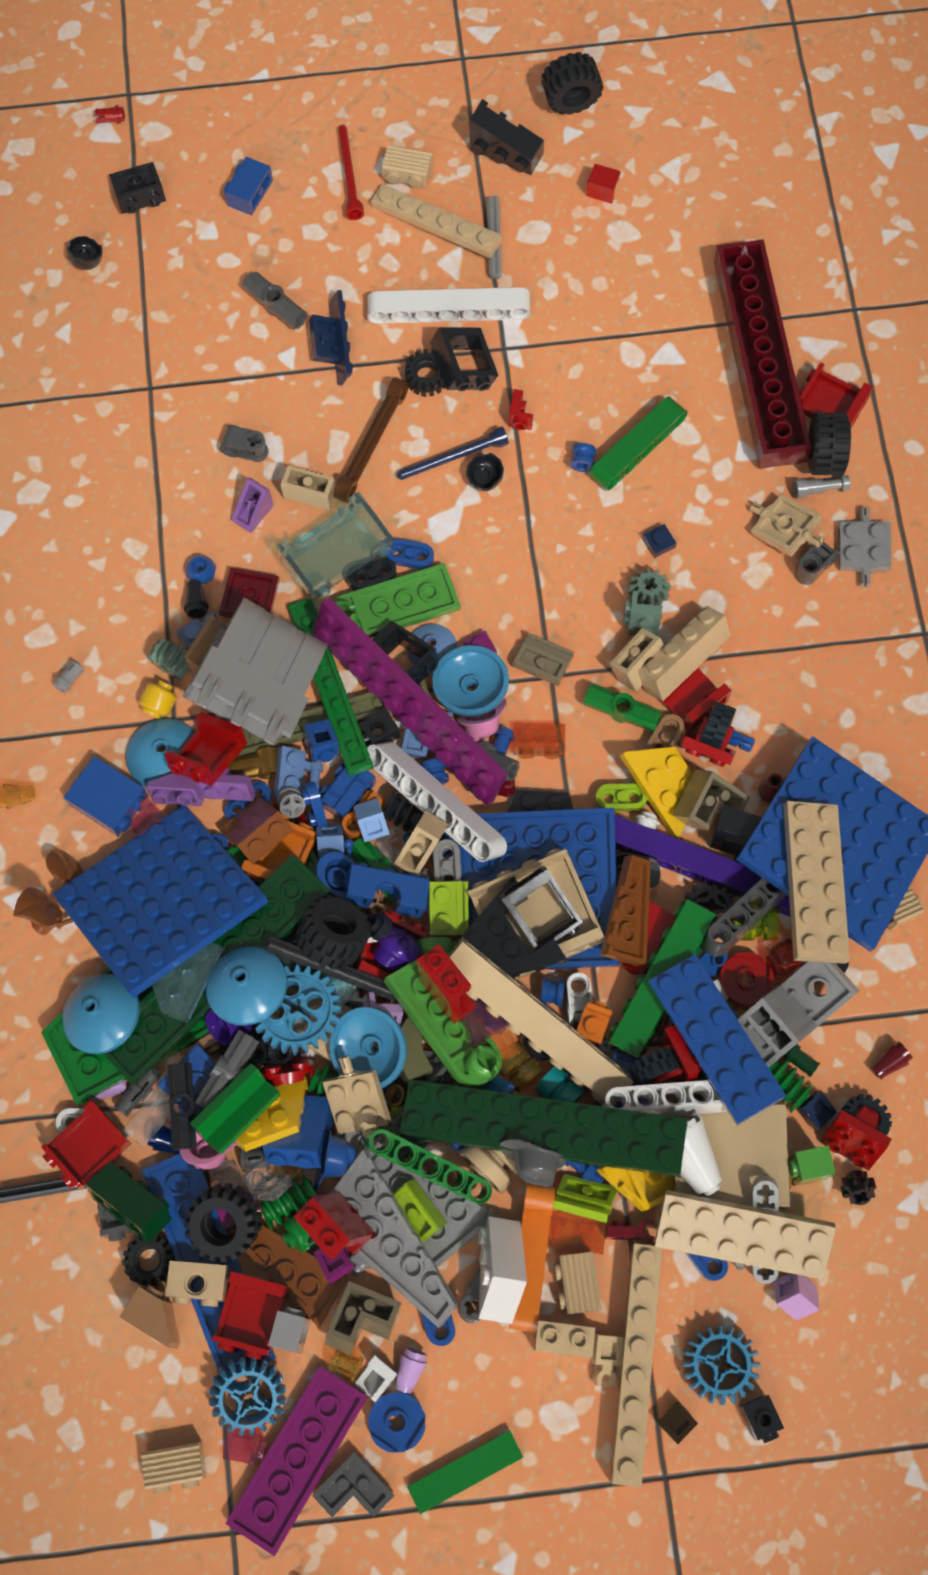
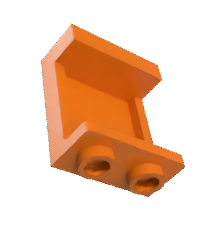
M281 814L293 831L254 864L249 860H244L241 869L250 879L263 883L292 854L305 865L317 841L314 829L305 823L297 825L289 822L290 819Z

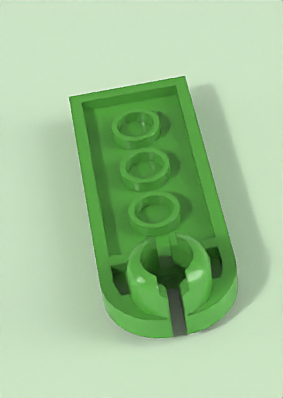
M445 563L349 592L333 600L370 638L375 637L390 621L405 628L461 610V605Z
M416 960L385 978L384 983L458 1083L466 1087L478 1088L486 1085L488 1081H492L496 1077L502 1066V1055L495 1042L472 1012L455 1024L451 1022L421 983Z

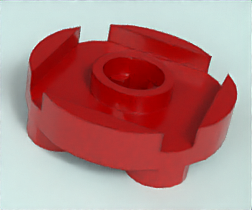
M740 952L729 958L722 966L719 982L729 1001L739 1006L750 1007L772 991L774 985L773 970L760 955L752 952ZM744 973H749V977L754 979V982L749 983L748 986L743 985V982L739 980V977H743Z
M300 1053L285 1064L264 1065L259 1069L265 1080H273V1085L300 1082L305 1080L304 1074L309 1073L310 1077L315 1074L313 1061L307 1059L304 1053Z

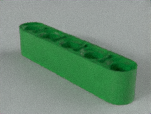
M670 396L666 397L593 465L589 476L607 491L611 490L685 420L688 411Z
M372 1127L364 1134L363 1143L367 1150L476 1204H484L492 1195V1187L487 1180L385 1129ZM381 1133L384 1136V1143L381 1147L375 1149L372 1142L373 1138ZM402 1146H407L408 1156L400 1161L397 1156L398 1150ZM431 1158L433 1167L429 1172L424 1173L422 1164L426 1159ZM455 1170L457 1180L452 1185H448L447 1175ZM480 1183L481 1192L478 1196L473 1197L471 1189L474 1184Z

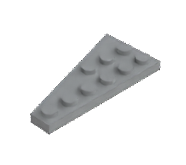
M363 1149L331 1192H340L375 1232L373 1237L356 1254L438 1328L442 1327L459 1303L368 1150Z

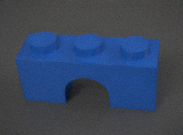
M363 863L351 864L346 873L343 899L353 901L352 904L355 906L369 908L374 900L375 892L385 891L394 898L395 913L420 918L427 907L430 879L422 878L418 874L405 875L396 873L395 870L388 868L382 870L375 869Z

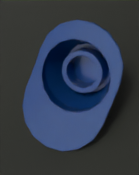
M330 852L321 857L316 866V875L331 891L330 895L342 896L343 899L346 873L351 864L355 865L358 863L341 852Z
M330 1130L322 1167L317 1168L314 1181L315 1189H318L323 1178L344 1176L345 1172L354 1162L355 1148L350 1146L348 1141L332 1136V1130Z

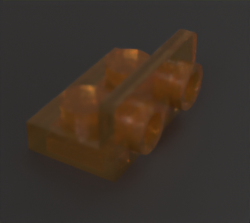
M514 723L513 755H519L520 758L524 759L533 758L534 756L558 759L560 756H565V724Z
M557 1210V1212L552 1211L547 1248L593 1252V1254L603 1255L607 1223Z

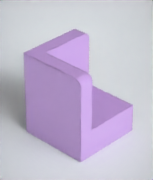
M789 1273L774 1281L776 1304L795 1320L802 1319L820 1310L817 1287L805 1276Z

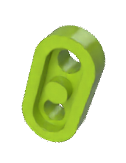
M636 783L605 784L597 790L595 802L598 808H614L615 812L639 811L645 807L647 798ZM609 796L613 799V801L611 803H607L604 801L603 798ZM631 796L638 797L639 801L632 802L629 798Z

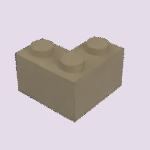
M695 770L672 816L691 828L709 830L716 814L720 816L724 805L744 811L750 796L713 771Z
M349 1281L326 1332L325 1345L352 1355L362 1329L389 1340L400 1313L401 1302Z

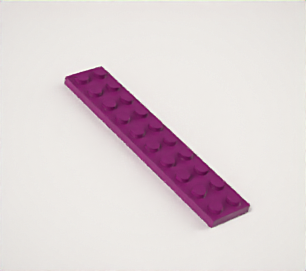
M330 597L324 600L313 630L316 638L325 642L333 655L341 660L349 668L350 672L355 677H358L367 686V689L372 694H375L384 703L385 707L393 712L401 720L402 724L407 729H410L419 738L420 742L428 747L437 756L438 760L445 764L455 774L456 778L473 792L478 800H481L486 806L493 803L508 773Z

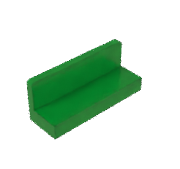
M250 1064L190 1124L206 1143L219 1154H222L280 1096V1092L265 1080L258 1068Z

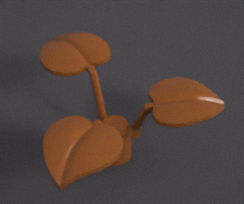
M53 850L46 857L47 869L56 879L63 881L62 887L83 873L80 864L63 851ZM29 887L25 889L17 899L13 916L31 921L33 929L41 935H47L55 926L61 929L64 925L73 923L71 918L62 921L61 917L63 914L61 909L55 905L57 902L55 897L49 903L47 896L37 888Z

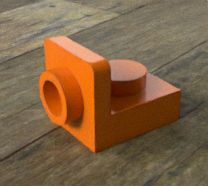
M593 1000L592 1003L586 1002L576 1031L587 1040L601 1045L613 1011L607 1009L608 1005L601 1001Z

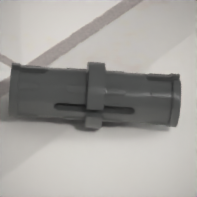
M153 1067L135 1086L131 1083L128 1085L130 1086L129 1090L114 1107L128 1117L141 1099L147 1098V1092L163 1074Z

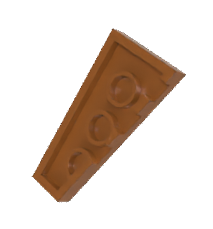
M634 855L624 857L600 956L636 966L647 965L651 861Z
M262 1225L261 1230L257 1233L259 1236L245 1252L275 1283L289 1287L287 1295L320 1328L349 1277L344 1275L334 1283H330L316 1257L306 1251L299 1252L295 1248L289 1249L280 1235Z

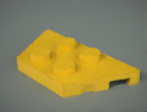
M676 747L627 751L620 754V758L670 835L674 838L680 837L686 824L672 815L693 773Z
M304 1076L305 1080L275 1087L280 1092V1096L235 1140L237 1146L247 1152L299 1132L301 1125L300 1116L305 1105V1090H308L306 1076Z
M611 1167L598 1169L599 1174L640 1211H647L662 1203L665 1190L676 1192L675 1177Z

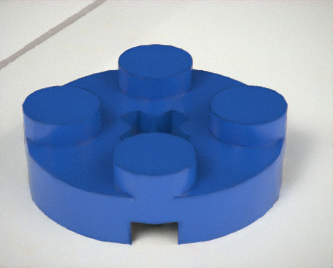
M390 1393L379 1398L372 1406L368 1417L369 1431L373 1441L381 1449L391 1453L404 1452L416 1446L423 1437L426 1416L421 1404L411 1395L406 1393ZM401 1414L403 1416L402 1422L405 1426L403 1429L397 1428L394 1431L391 1429L392 1422L389 1419L391 1416L397 1417Z

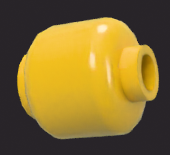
M161 680L157 684L153 682L148 683L139 699V704L142 706L141 711L157 719H160L161 716L167 717L177 700L176 694L171 691L173 686Z

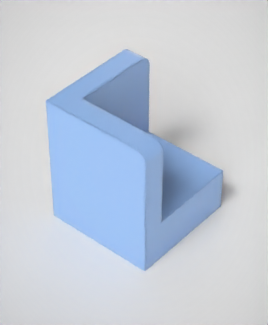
M378 798L354 806L364 842L390 834Z

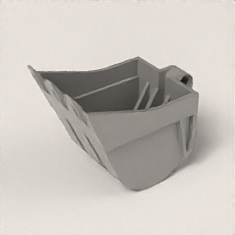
M243 598L225 629L219 628L186 688L183 697L216 714L215 717L231 722L238 727L242 726L243 730L274 746L282 736H286L289 739L292 736L309 700L304 695L321 662L327 644L307 632H302L296 626L277 615L270 614L252 601Z

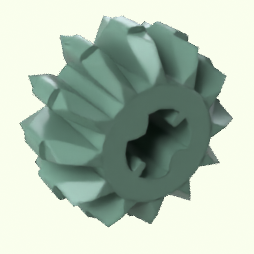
M647 567L645 573L638 569L636 577L632 576L630 578V586L627 591L630 595H632L633 590L638 591L637 602L639 601V604L662 606L663 601L669 598L668 591H670L671 585L667 583V575L659 576V568L653 573Z
M158 639L156 644L150 649L151 652L148 655L150 662L170 676L183 678L189 671L184 658L186 650L167 639Z

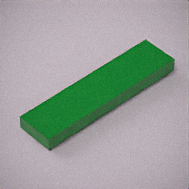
M509 1430L410 1484L407 1488L419 1513L422 1514L524 1457Z

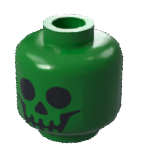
M295 1215L284 1222L285 1233L282 1235V1238L289 1249L295 1248L299 1252H305L316 1245L315 1241L296 1221Z

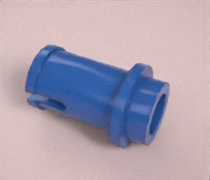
M499 727V730L495 733L496 738L493 746L498 753L506 756L510 742L515 739L512 730Z

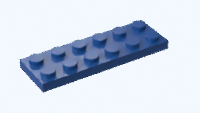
M696 954L648 981L650 988L737 1126L786 1097L784 1091Z

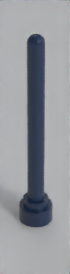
M503 426L493 429L492 433H489V437L398 471L397 478L404 480L492 445L493 447H504L509 445L507 434Z

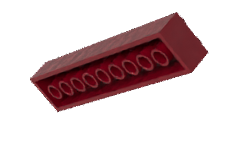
M764 239L717 245L714 266L759 469L806 463L812 447Z

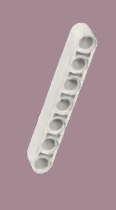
M521 287L375 291L367 297V318L370 322L377 324L522 320L528 318L531 314L530 292L528 289Z
M387 741L368 746L367 750L373 763V769L423 813L426 810L448 823L445 832L476 860L485 862L501 857L506 853L507 843L504 837L397 744Z

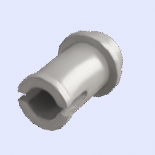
M71 660L60 676H55L53 686L62 693L70 691L72 689L71 685L84 672L83 667Z

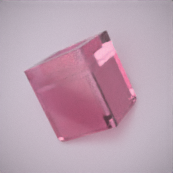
M147 798L139 804L142 812L133 819L130 829L139 837L148 832L151 826L158 824L165 818Z

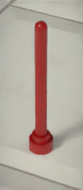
M340 125L338 127L348 194L345 212L349 220H359L364 216V208L360 200L357 199L347 127Z

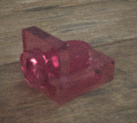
M234 1429L231 1433L228 1432L223 1459L247 1463L253 1466L258 1465L259 1460H263L266 1453L267 1442H263L264 1435L255 1433L252 1436L250 1432L245 1431L244 1435L240 1436L237 1429Z

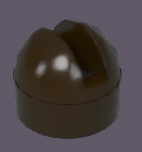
M399 1084L390 1085L385 1093L387 1103L395 1107L404 1106L408 1089ZM395 1092L401 1093L402 1097L395 1098Z

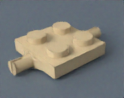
M782 494L774 503L766 508L757 502H753V505L751 504L750 512L760 516L758 522L751 529L754 537L791 557L805 542H809L817 548L822 545L823 538L813 533L814 529L822 521L820 514Z
M350 1055L339 1057L338 1060L343 1074L338 1077L328 1078L322 1082L338 1134L361 1132L364 1137L368 1129L385 1126L392 1121L376 1069L367 1071L354 1070ZM374 1137L372 1141L373 1146L377 1145V1142Z

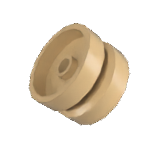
M462 1146L458 1150V1153L469 1164V1167L479 1177L487 1180L501 1194L511 1185V1179L502 1167L510 1173L518 1175L515 1161L507 1158L501 1151Z

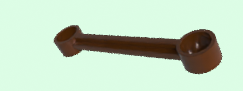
M393 377L386 392V398L345 476L342 475L334 490L335 499L348 504L352 501L358 481L398 404L401 405L406 398L409 382L397 377Z

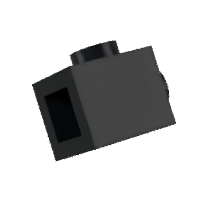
M769 1394L739 1406L754 1440L762 1439L763 1443H767L780 1437L778 1431L784 1429V1426Z

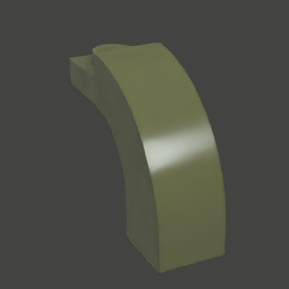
M410 1017L406 1019L402 1026L407 1043V1057L404 1068L398 1076L401 1084L407 1089L410 1080L425 1082L433 1071L423 1050L422 1041L424 1037Z

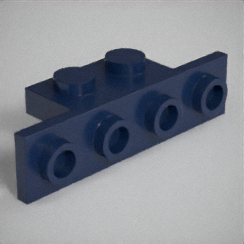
M337 290L329 302L330 317L312 314L309 319L313 361L335 364L338 385H343L346 379L351 376L353 370L349 359L350 343L347 341L348 323L345 321L344 314L346 303L343 301L341 290Z

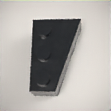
M482 99L470 118V150L476 154L494 159L497 163L515 168L519 172L532 175L543 156L544 140L521 124L516 127L505 119L506 114L503 112L497 114L488 108V102Z

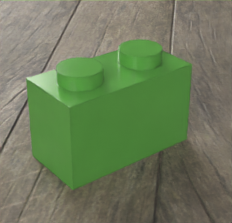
M829 1145L798 1151L788 1158L789 1180L793 1181L794 1186L827 1180L836 1174Z

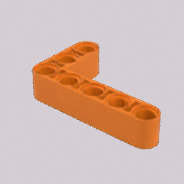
M527 1183L521 1225L527 1283L512 1324H509L508 1329L537 1333L556 1186L543 1187Z

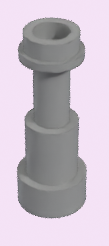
M848 475L839 476V479L824 481L822 478L812 480L799 478L793 480V493L796 499L806 498L807 495L823 493L824 490L840 489L841 492L850 490V478Z

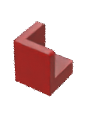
M594 164L587 181L586 196L612 204L621 172Z

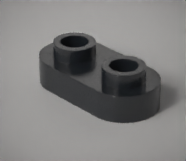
M380 558L355 566L348 573L349 586L352 590L356 591L394 579L397 576L396 565L388 558ZM382 572H388L387 575H381ZM360 579L365 580V581L362 582V583H358V582H357V581L360 580Z
M383 913L366 914L368 916L366 921L371 924V934L367 943L378 942V940L387 937L392 929V919Z

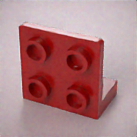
M697 668L661 702L672 714L679 716L684 721L686 729L691 732L703 722L705 716H711L716 702L723 704L728 702L732 690L725 683L717 688Z

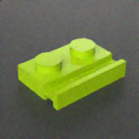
M468 881L429 882L430 935H463L469 928Z
M564 1174L554 1198L553 1209L607 1223L608 1216L617 1197V1189L610 1185Z

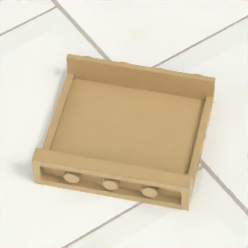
M561 849L552 850L546 854V858L536 861V859L529 860L521 865L522 868L513 872L511 870L501 872L497 875V879L490 882H478L472 886V890L467 891L479 916L511 878L515 877L517 882H520L544 865L583 921L576 933L569 937L564 935L556 941L566 958L599 945L604 941L603 932L566 849L562 851ZM548 882L527 896L528 900L515 907L536 939L570 916ZM510 911L505 914L531 954L535 951V948ZM533 970L526 973H522L519 977L513 979L518 980L536 971Z
M777 1102L738 1126L728 1112L700 1114L722 1181L718 1184L720 1187L718 1191L707 1197L704 1193L699 1195H703L705 1198L752 1207L753 1182L761 1175H768L773 1177L778 1185L779 1210H789L786 1105H780ZM681 1115L674 1117L688 1118L689 1121V1117L693 1115ZM675 1177L676 1192L698 1196L682 1177ZM763 1185L761 1189L763 1202H768V1191L770 1189L768 1185Z

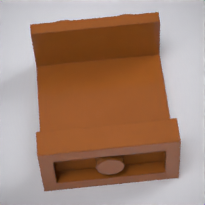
M260 796L219 829L233 847L237 846L252 864L293 831L281 813Z

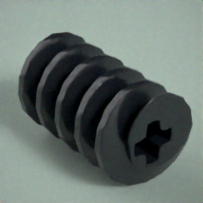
M396 790L386 805L385 820L391 821L394 819L393 824L396 827L402 825L403 831L408 832L411 830L412 834L424 813L420 809H416L417 807L413 803L408 804V799L405 796L399 799L400 792Z

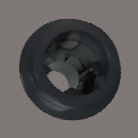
M191 580L186 584L184 611L188 617L199 619L207 614L209 605L201 582Z

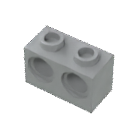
M286 1307L285 1312L277 1311L268 1346L302 1354L311 1321L304 1318L306 1312Z

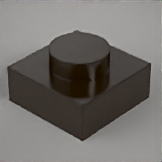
M678 1401L656 1422L677 1445L698 1424Z

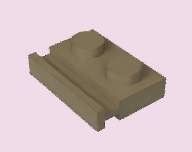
M528 632L513 661V667L559 687L569 667V663L574 657V652Z

